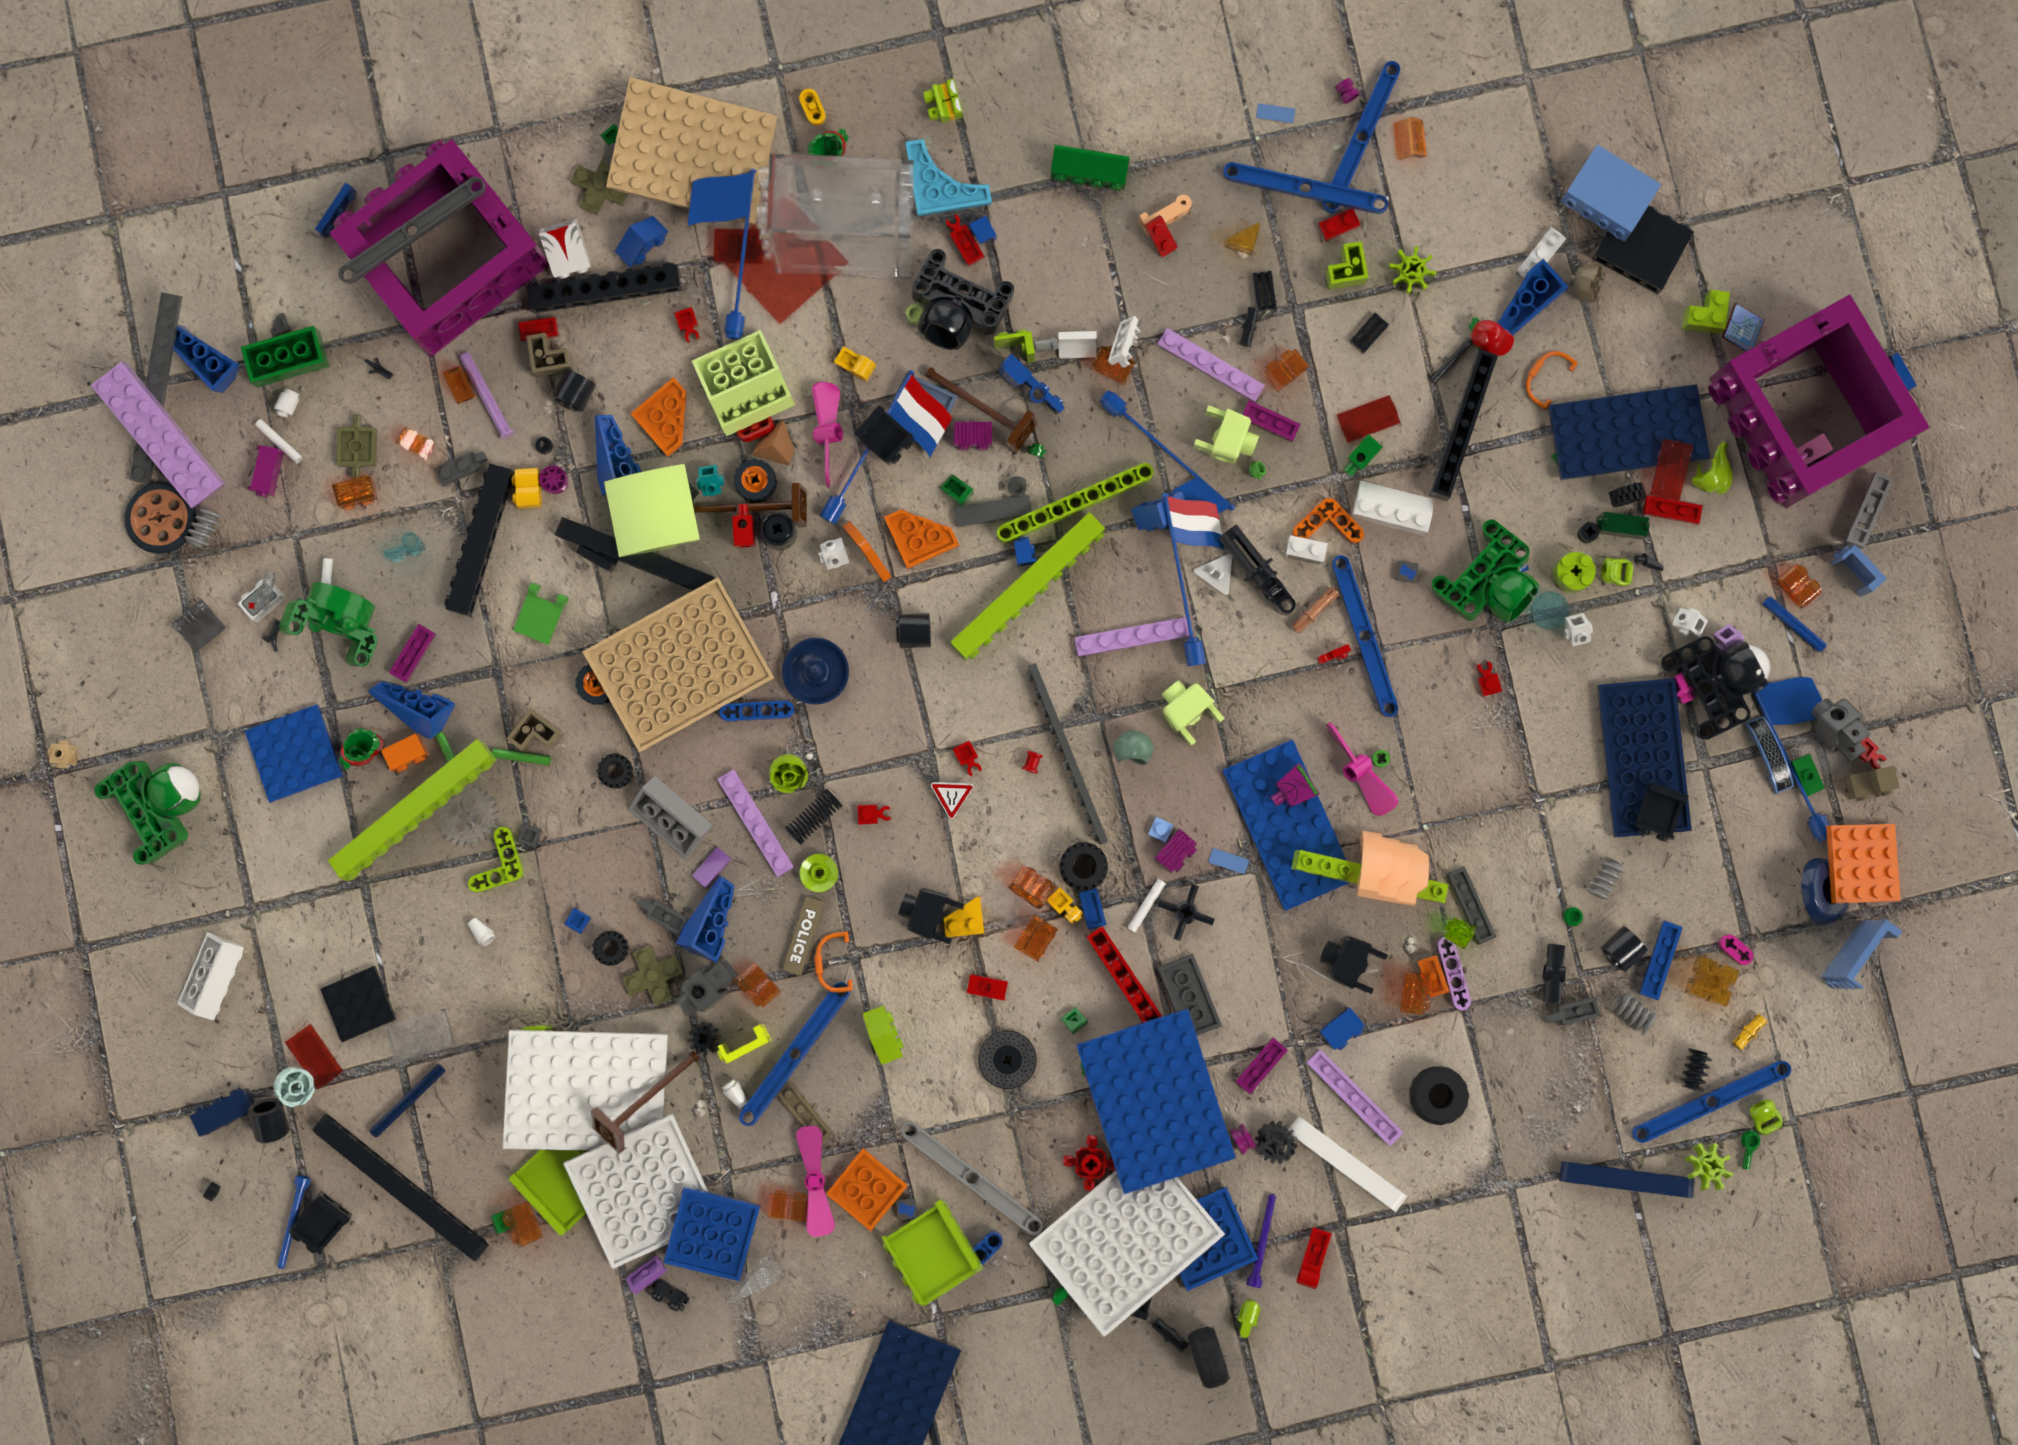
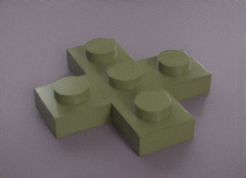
M604 156L596 172L578 165L570 181L572 184L586 190L579 207L595 215H598L605 199L623 206L628 196L627 193L606 188L610 167Z
M652 945L633 952L640 971L622 978L629 996L648 989L655 1006L674 999L667 980L684 973L677 955L658 962Z

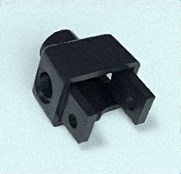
M922 888L917 897L905 894L898 915L909 919L907 923L908 931L931 941L934 938L951 945V938L935 933L937 925L941 923L945 904L962 910L965 904L949 899L947 894Z
M1345 936L1340 940L1339 944L1328 940L1319 962L1330 966L1327 976L1331 980L1349 989L1357 988L1372 994L1373 988L1359 983L1357 980L1367 969L1368 954L1382 960H1386L1388 954L1372 948L1370 943Z

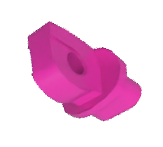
M1683 674L1674 676L1676 689L1678 690L1677 697L1681 705L1694 700L1695 696L1692 692L1694 688L1692 686L1688 687Z

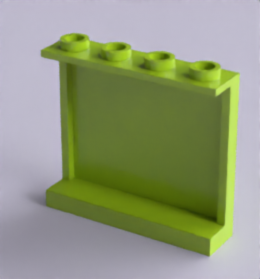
M540 1149L516 1173L508 1178L560 1236L564 1235L586 1214L564 1166V1162L588 1152L587 1150Z
M941 1199L934 1203L935 1206L899 1230L888 1237H882L884 1241L882 1245L888 1254L891 1253L894 1258L892 1260L894 1267L902 1272L903 1277L901 1278L905 1286L911 1288L913 1292L911 1296L914 1302L924 1307L984 1269L948 1205Z

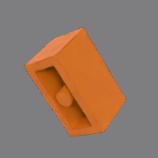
M416 733L381 750L390 771H397V773L406 771L408 766L413 763L417 765L426 761L425 757L430 756L421 736Z

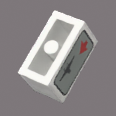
M1290 535L1284 558L1322 565L1328 543Z
M267 578L256 583V588L251 592L245 593L240 598L241 601L237 603L249 618L256 623L261 621L286 599L278 587Z

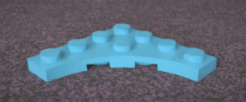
M924 139L905 142L918 217L992 204L989 184L973 185L957 182L943 171H940L933 163L925 146Z

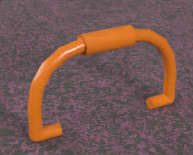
M1551 351L1544 354L1541 358L1537 359L1528 372L1526 380L1528 397L1544 410L1548 408L1552 401L1547 399L1545 404L1539 401L1531 392L1530 382L1536 376L1544 361L1551 356H1560L1572 363L1569 370L1573 371L1578 362L1561 351Z
M847 931L826 935L820 940L816 948V955H814L815 973L818 976L819 983L830 992L840 993L853 990L851 979L847 980L848 987L835 988L827 985L822 977L823 965L822 955H820L822 946L829 939L843 936L844 943H849Z

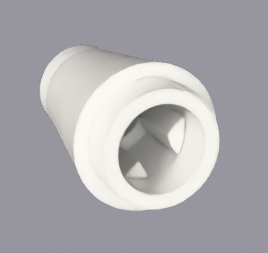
M477 918L472 919L467 926L470 928L478 944L487 946L495 939L494 931Z
M731 1079L721 1087L723 1094L739 1109L748 1103L739 1082H736L735 1079Z

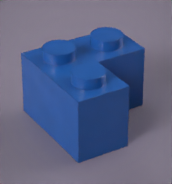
M651 216L631 225L614 252L629 267L636 264L640 265L646 260L645 255L656 246L660 247L666 241L665 237L669 231L654 216Z
M1182 492L1169 494V497L1185 500ZM1163 497L1158 500L1143 502L1131 508L1138 530L1146 529L1148 532L1157 529V527L1160 530L1169 527Z

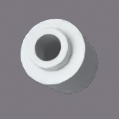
M285 388L284 392L280 393L274 407L277 410L276 414L284 418L292 416L299 402V394Z

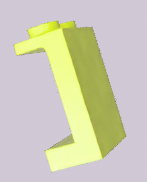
M764 1023L753 1028L758 1039L733 1052L729 1051L726 1043L719 1045L717 1053L721 1061H725L726 1064L771 1042L772 1039Z

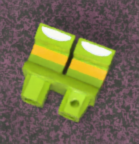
M954 78L940 85L934 84L932 89L923 92L926 104L936 102L937 107L928 109L930 121L940 119L941 123L963 118V111Z

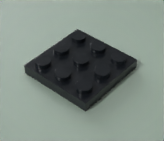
M372 966L320 989L341 1042L348 1041L397 1020L376 966Z

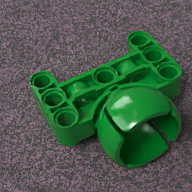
M1490 519L1484 522L1482 528L1483 537L1489 542L1488 546L1454 583L1445 576H1436L1432 580V591L1436 597L1467 621L1475 620L1486 608V605H1489L1492 613L1499 620L1511 623L1528 607L1533 600L1532 595L1537 594L1540 586L1531 575L1519 571L1529 560V547L1499 522ZM1488 528H1494L1496 529V532L1491 534L1488 533L1486 530ZM1504 539H1508L1511 541V543L1509 545H1503L1501 541ZM1518 551H1523L1526 553V555L1523 557H1519L1516 555V553ZM1478 567H1483L1486 571L1478 573L1475 570ZM1439 583L1445 584L1444 589H1437L1435 586ZM1453 595L1460 597L1458 601H1452L1450 598ZM1467 607H1473L1475 611L1473 613H1467L1465 609Z

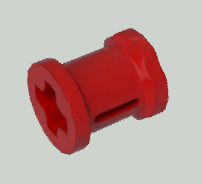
M1027 751V758L1021 769L1038 774L1037 768L1043 755Z

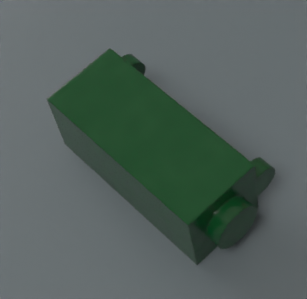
M1610 512L1601 513L1599 517L1597 516L1595 523L1599 528V534L1642 540L1647 537L1650 528L1648 517Z

